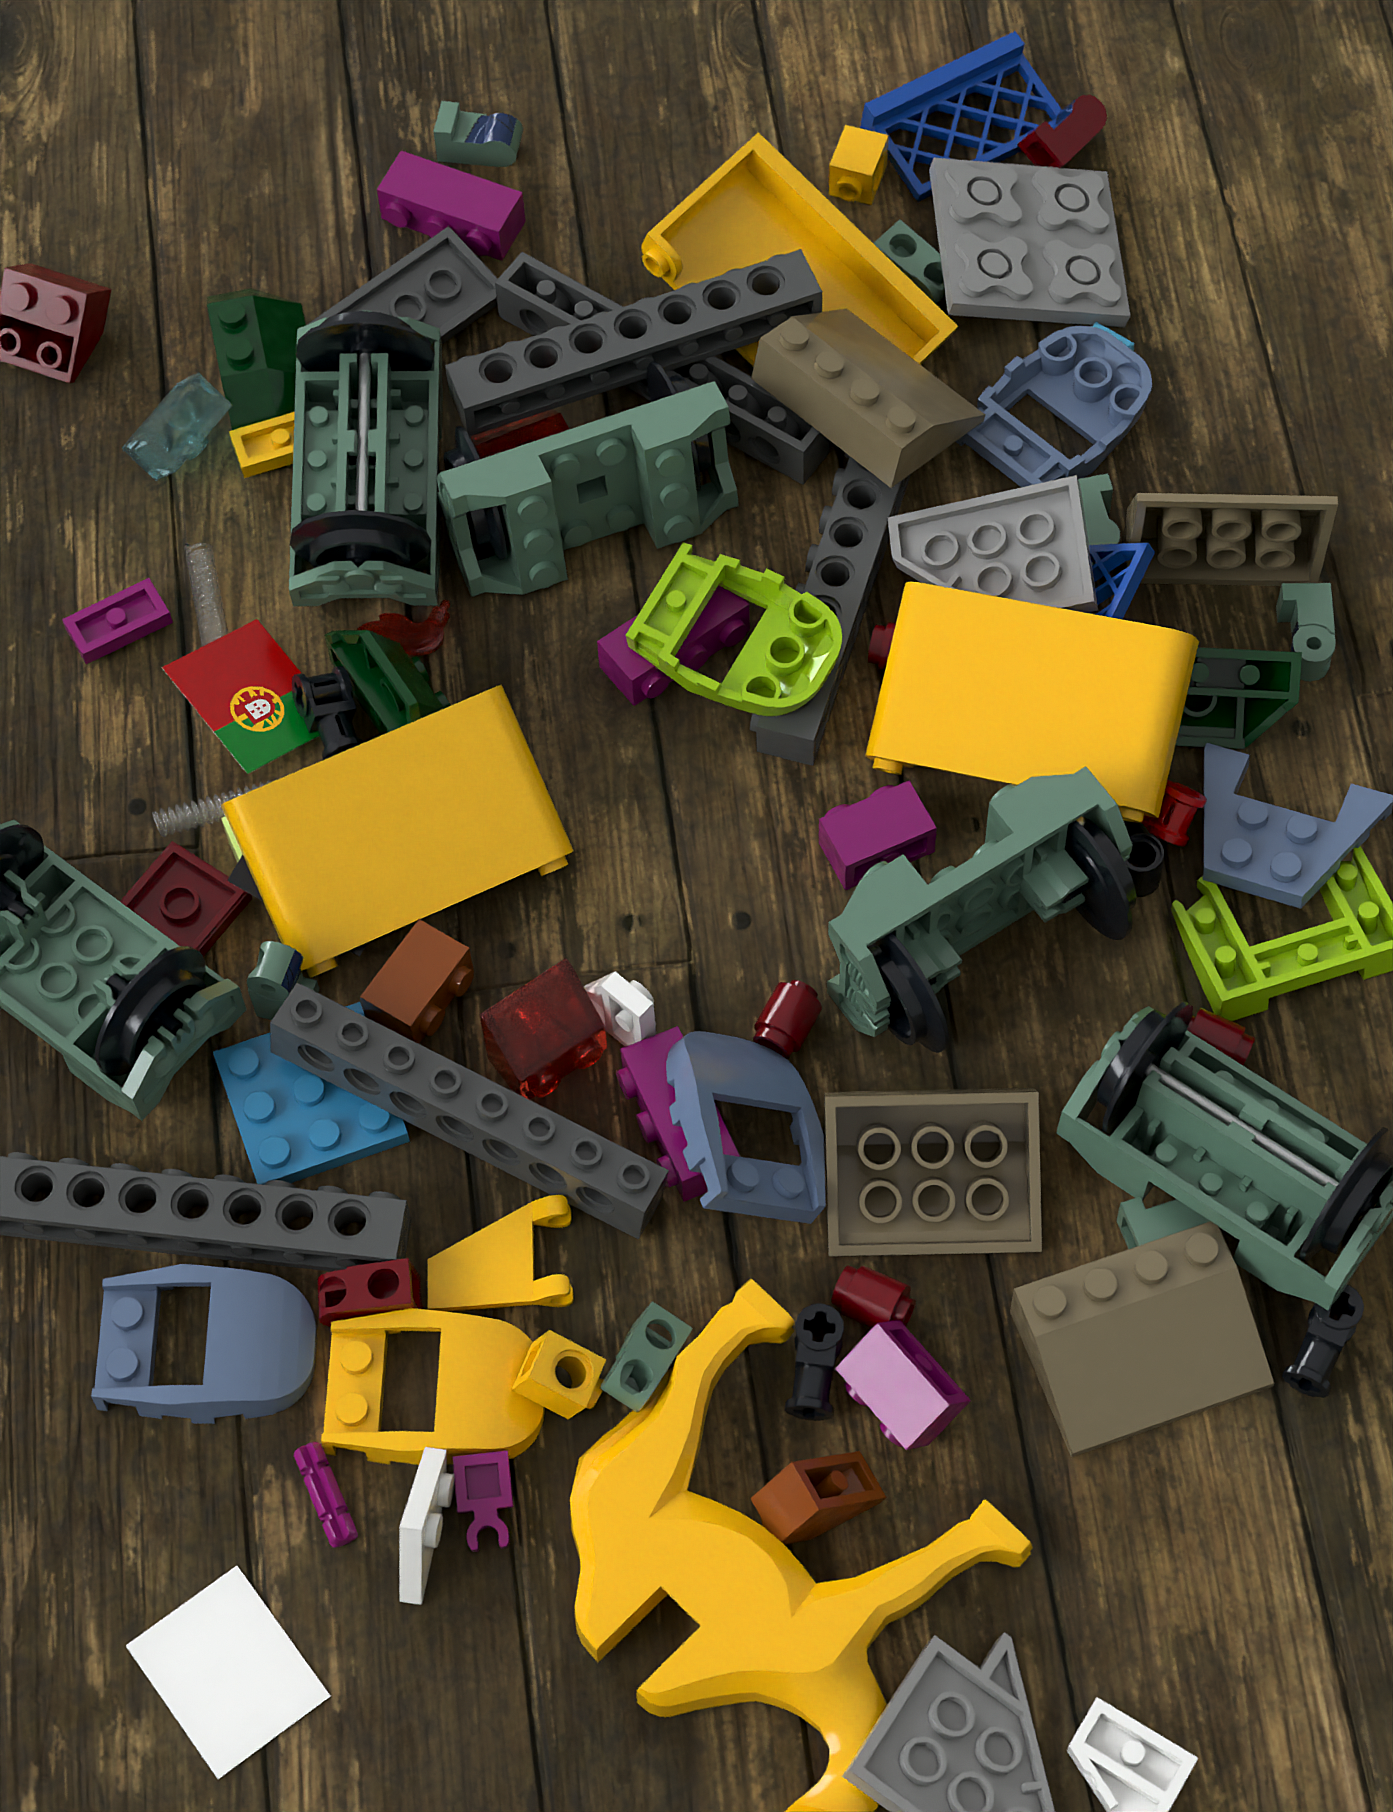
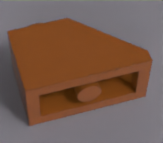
M856 1451L791 1462L750 1499L761 1517L764 1528L785 1545L811 1540L880 1504L887 1497L861 1452Z

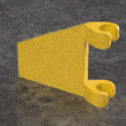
M550 1195L532 1201L429 1258L428 1310L448 1312L525 1305L570 1306L573 1302V1288L570 1285L568 1276L556 1274L535 1280L534 1225L552 1228L569 1226L572 1215L567 1198L563 1195Z

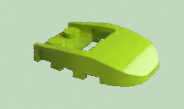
M683 542L628 630L626 639L629 648L686 690L746 712L762 716H779L802 707L821 689L838 660L842 644V629L835 613L825 603L808 592L800 594L784 583V576L767 568L762 573L741 566L740 560L722 554L719 555L716 562L693 555L692 545ZM718 585L766 609L722 683L681 665L679 659L675 657Z

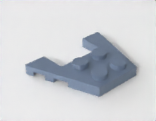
M1206 743L1203 760V796L1207 799L1204 806L1203 880L1301 909L1340 868V862L1354 847L1359 848L1368 839L1370 830L1381 819L1385 821L1392 813L1393 795L1352 783L1335 822L1237 795L1249 767L1250 755Z

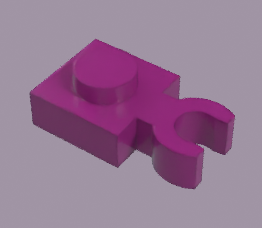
M499 1451L453 1456L457 1512L459 1514L474 1512V1521L467 1530L469 1548L472 1552L479 1551L478 1536L485 1528L497 1530L500 1548H508L510 1542L509 1530L499 1518L498 1510L514 1508L509 1452Z

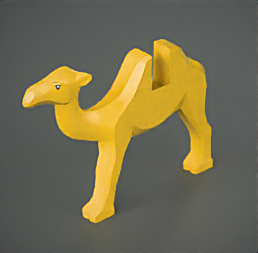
M749 1279L736 1292L732 1303L721 1307L699 1336L676 1356L673 1367L664 1374L640 1411L637 1413L632 1410L617 1426L604 1434L579 1458L570 1497L571 1530L579 1555L581 1569L575 1601L576 1630L582 1645L599 1663L669 1594L700 1627L637 1689V1704L649 1713L659 1717H671L704 1708L753 1701L788 1710L800 1716L820 1731L829 1748V1763L825 1774L819 1782L794 1802L785 1812H875L880 1804L842 1777L887 1706L868 1664L867 1649L887 1624L906 1616L921 1606L954 1576L979 1562H998L1015 1568L1021 1567L1030 1556V1551L1033 1547L1024 1534L991 1503L984 1499L970 1519L958 1523L930 1545L854 1578L815 1583L789 1549L762 1525L732 1508L688 1491L701 1446L705 1417L713 1389L725 1369L748 1345L764 1342L781 1344L786 1342L794 1333L792 1326L795 1322L790 1314L753 1279Z

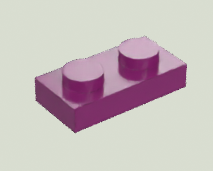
M150 578L62 619L67 633L86 665L173 623L168 608Z

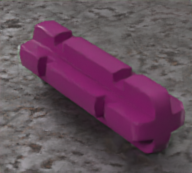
M311 1442L299 1447L294 1452V1458L301 1475L305 1476L303 1480L321 1522H324L322 1526L330 1545L333 1548L349 1544L357 1538L358 1532L350 1513H346L348 1511L347 1505L331 1467H327L329 1462L322 1445L319 1442Z

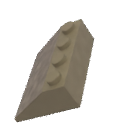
M847 308L792 316L759 339L751 379L890 488L984 421L985 414Z
M1137 493L1127 508L1123 544L1149 542L1155 551L1140 583L1281 586L1282 583H1318L1338 507V496ZM1132 560L1124 562V569L1129 567Z
M999 1088L824 1092L828 1256L1042 1252L1039 1092L1036 1089Z
M1211 1221L1034 1281L1013 1290L1010 1313L1071 1458L1274 1386V1380L1237 1266L1219 1227Z

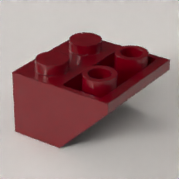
M32 263L5 267L0 290V361L67 383H74L103 335L112 289Z

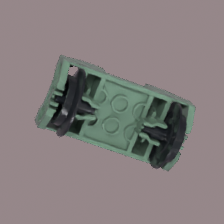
M1087 767L1074 774L1030 777L1017 786L1010 784L1003 787L992 797L988 808L985 844L974 853L970 860L956 868L948 866L939 871L931 879L930 884L924 881L904 854L889 863L882 861L875 864L859 881L843 913L828 922V935L840 961V974L827 981V993L856 1031L876 1037L888 1028L895 1037L907 1045L919 1042L928 1050L939 1053L949 1045V1031L942 1008L935 994L945 984L961 975V971L957 968L962 963V959L959 956L1033 910L1045 923L1058 914L1067 913L1076 908L1082 917L1098 932L1110 939L1122 940L1130 934L1132 929L1131 909L1136 904V891L1128 867L1125 864V861L1130 857L1129 854L1132 851L1133 845L1118 804Z
M15 820L0 824V1010L3 1008L63 1055L72 1074L106 1100L129 1111L142 1121L160 1102L173 1075L209 1037L230 1028L247 1010L240 988L228 978L223 979L207 967L203 955L198 950L190 946L180 947L44 846L41 835L35 829L28 825L19 824Z

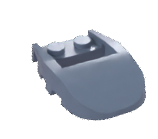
M1091 326L1066 327L1038 342V350L1024 359L1016 356L1004 367L1005 374L993 387L988 386L977 399V409L985 414L984 421L956 442L961 446L967 444L1020 487L1077 475L1078 479L1084 478L1091 474L1105 460L1139 420L1151 392V372L1145 361L1136 352L1110 333ZM1028 394L1086 438L1093 446L1082 456L1078 454L1069 460L1007 411Z
M702 1031L686 1034L671 1047L666 1060L667 1083L675 1088L676 1099L669 1106L672 1124L682 1127L688 1144L682 1152L689 1171L702 1173L707 1185L708 1192L700 1198L702 1207L705 1209L811 1224L826 1207L824 1133L811 1096L798 1071L779 1053L746 1039ZM714 1100L790 1112L793 1118L790 1130L794 1145H799L802 1163L796 1166L723 1154L719 1120Z
M178 1264L103 1279L104 1296L95 1388L92 1389L91 1394L97 1410L108 1411V1403L134 1406L139 1416L162 1419L164 1415L190 1418L192 1423L215 1424V1418L243 1414L245 1419L273 1415L291 1407L307 1391L315 1371L317 1319L309 1301L295 1286L285 1279L272 1274L250 1270L191 1264ZM174 1287H211L203 1385L153 1386L161 1291L171 1290Z

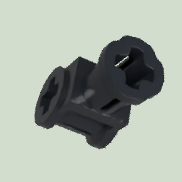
M343 666L333 667L331 673L306 677L303 673L294 674L292 677V695L298 714L304 718L308 732H319L324 746L322 751L323 760L364 743L362 739L357 738L352 725L357 708L353 700L350 677Z
M1347 1284L1329 1311L1314 1302V1306L1308 1315V1330L1293 1365H1288L1282 1374L1283 1380L1293 1389L1312 1397L1325 1398L1329 1395L1331 1384L1328 1380L1344 1344L1350 1341L1356 1331V1325L1363 1316V1300L1356 1289ZM1332 1309L1342 1313L1339 1321L1329 1317Z
M819 1303L805 1307L798 1314L795 1322L796 1335L794 1341L797 1355L793 1394L791 1399H787L784 1409L787 1414L793 1415L796 1418L812 1421L828 1420L833 1417L834 1407L829 1404L835 1360L842 1350V1336L844 1333L843 1319L839 1312L832 1306ZM815 1328L825 1329L823 1342L812 1341Z

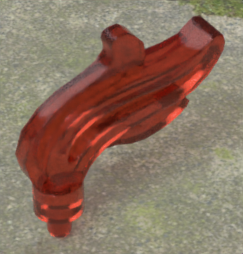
M443 600L439 607H433L427 620L420 623H414L401 614L383 613L379 615L380 621L367 622L358 627L357 630H369L399 642L407 655H428L437 651L443 645L445 637L444 628L450 618V614L447 612L450 602Z

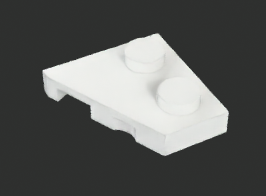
M616 971L585 985L572 998V1003L625 1047L656 1035L654 999L642 984L635 980L629 983Z
M430 1447L424 1448L400 1524V1602L421 1605L423 1601L433 1550L437 1548L441 1536L443 1523L442 1507H450L454 1492V1474L446 1473L447 1450Z
M1098 1697L1067 1750L1107 1812H1169L1198 1760V1757Z

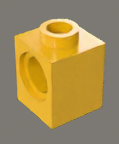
M845 125L829 164V195L840 197L846 201H856L872 205L887 167L889 135Z
M548 1330L532 1342L512 1387V1391L566 1419H570L585 1408L591 1409L602 1393L600 1387L604 1381L599 1376L606 1359ZM556 1366L565 1369L572 1379L571 1388L564 1387L559 1383L555 1374Z

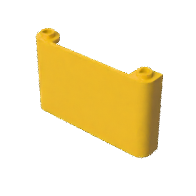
M759 132L650 230L641 246L643 253L642 261L647 270L656 277H662L674 290L680 289L689 283H698L723 275L732 269H741L766 261L778 254H787L801 249L822 290V312L847 308L920 365L958 327L948 315ZM759 341L736 348L753 367Z
M906 582L865 757L874 761L873 769L891 774L902 775L903 767L913 768L916 765L1006 784H1014L1016 786L1030 777L1074 774L1087 767L1118 804L1123 821L1141 824L1144 816L1159 818L1199 641L1189 633L1171 628L920 582Z
M502 684L221 804L281 943L296 949L302 954L304 959L301 971L306 969L310 978L338 966L335 956L413 923L418 919L436 913L538 868L541 876L568 865L565 855L574 851Z

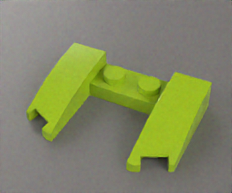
M1361 846L1353 848L1352 861H1341L1340 868L1319 889L1333 921L1249 947L1217 884L1203 880V876L1197 880V888L1204 896L1186 911L1183 904L1178 900L1172 903V914L1214 1014L1230 1021L1268 1010L1269 998L1354 971H1359L1363 980L1393 971V903Z

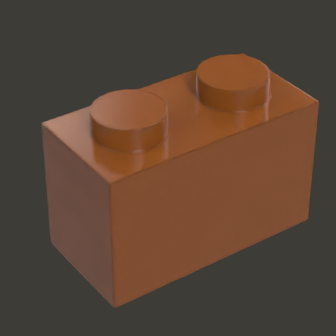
M418 919L361 994L360 1000L365 1017L418 1044L425 1035L432 1036L440 1027L445 1016V1009L454 996L461 997L472 983L474 970L470 948Z

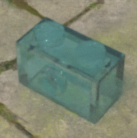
M197 372L179 381L123 445L122 449L155 481L175 473L187 459L189 461L192 460L206 447L209 442L206 436L231 408L232 404Z

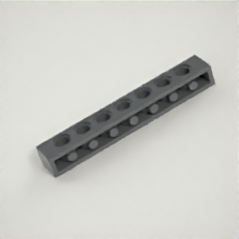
M801 249L787 254H778L766 261L748 267L732 269L723 275L705 281L689 283L680 289L655 297H646L634 304L616 310L600 312L591 318L573 324L557 326L545 333L530 338L511 341L502 347L484 353L462 357L456 362L445 365L449 393L465 430L469 436L645 379L647 378V367L653 361L660 364L664 371L667 372L758 342L762 336L792 316L822 312V290Z
M524 252L520 253L495 282L499 317L533 336L545 333L557 326H566L591 318L600 312H609L623 307ZM715 356L666 372L668 377L675 375L683 377L690 389L715 381L729 406L730 424L725 427L726 442L802 485L805 484L830 453V440L753 381L751 376ZM647 378L624 385L650 400Z
M845 453V458H849L846 469L839 467L835 474L832 487V495L836 496L832 507L825 505L821 515L819 533L823 535L820 544H812L808 552L805 571L809 572L806 584L798 583L795 589L800 594L810 593L825 603L835 613L842 629V644L838 660L821 689L805 705L795 711L779 716H762L753 713L750 723V731L756 732L757 752L814 766L890 539L888 517L898 515L911 476L910 474L890 488L847 453ZM856 507H865L866 509H858ZM843 545H852L854 547L848 548L843 547ZM836 583L841 584V586L833 587L829 586V584Z
M296 983L270 1022L271 1053L550 1195L565 1196L568 1204L638 1240L663 1199L669 1170L299 983Z
M21 1152L9 1153L7 1157L0 1156V1235L322 1271L347 1269L349 1266L403 1259L406 1256L412 1222L407 1200H402L397 1195L389 1192L376 1191L370 1193L369 1196L348 1194L344 1189L335 1186H320L317 1190L296 1188L293 1184L280 1180H270L265 1185L245 1183L238 1177L224 1174L216 1175L213 1179L193 1177L191 1174L178 1169H166L160 1174L142 1172L135 1166L123 1163L112 1164L110 1168L90 1166L85 1161L75 1158H62L58 1163L40 1161L32 1155ZM42 1189L52 1190L46 1199L39 1202L30 1201L36 1192ZM96 1194L104 1195L101 1202L97 1205L82 1207L83 1202L88 1197ZM142 1201H156L155 1205L147 1212H133L134 1208ZM195 1206L208 1207L207 1211L198 1218H185L186 1213ZM256 1211L260 1213L259 1217L250 1224L236 1223L238 1218L246 1212ZM309 1217L312 1219V1222L304 1229L292 1230L288 1228L290 1223L296 1218ZM358 1222L365 1225L363 1230L356 1235L345 1236L340 1234L347 1224Z

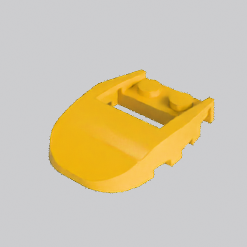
M416 1308L331 1322L332 1338L324 1431L321 1435V1443L325 1454L336 1456V1447L365 1452L367 1460L371 1462L391 1465V1461L419 1465L424 1448L430 1447L447 1450V1464H453V1456L508 1451L509 1459H513L527 1450L540 1433L544 1421L545 1407L512 1391V1387L532 1344V1340L514 1325L502 1320L482 1316ZM401 1331L441 1332L434 1432H381L388 1334L401 1333Z

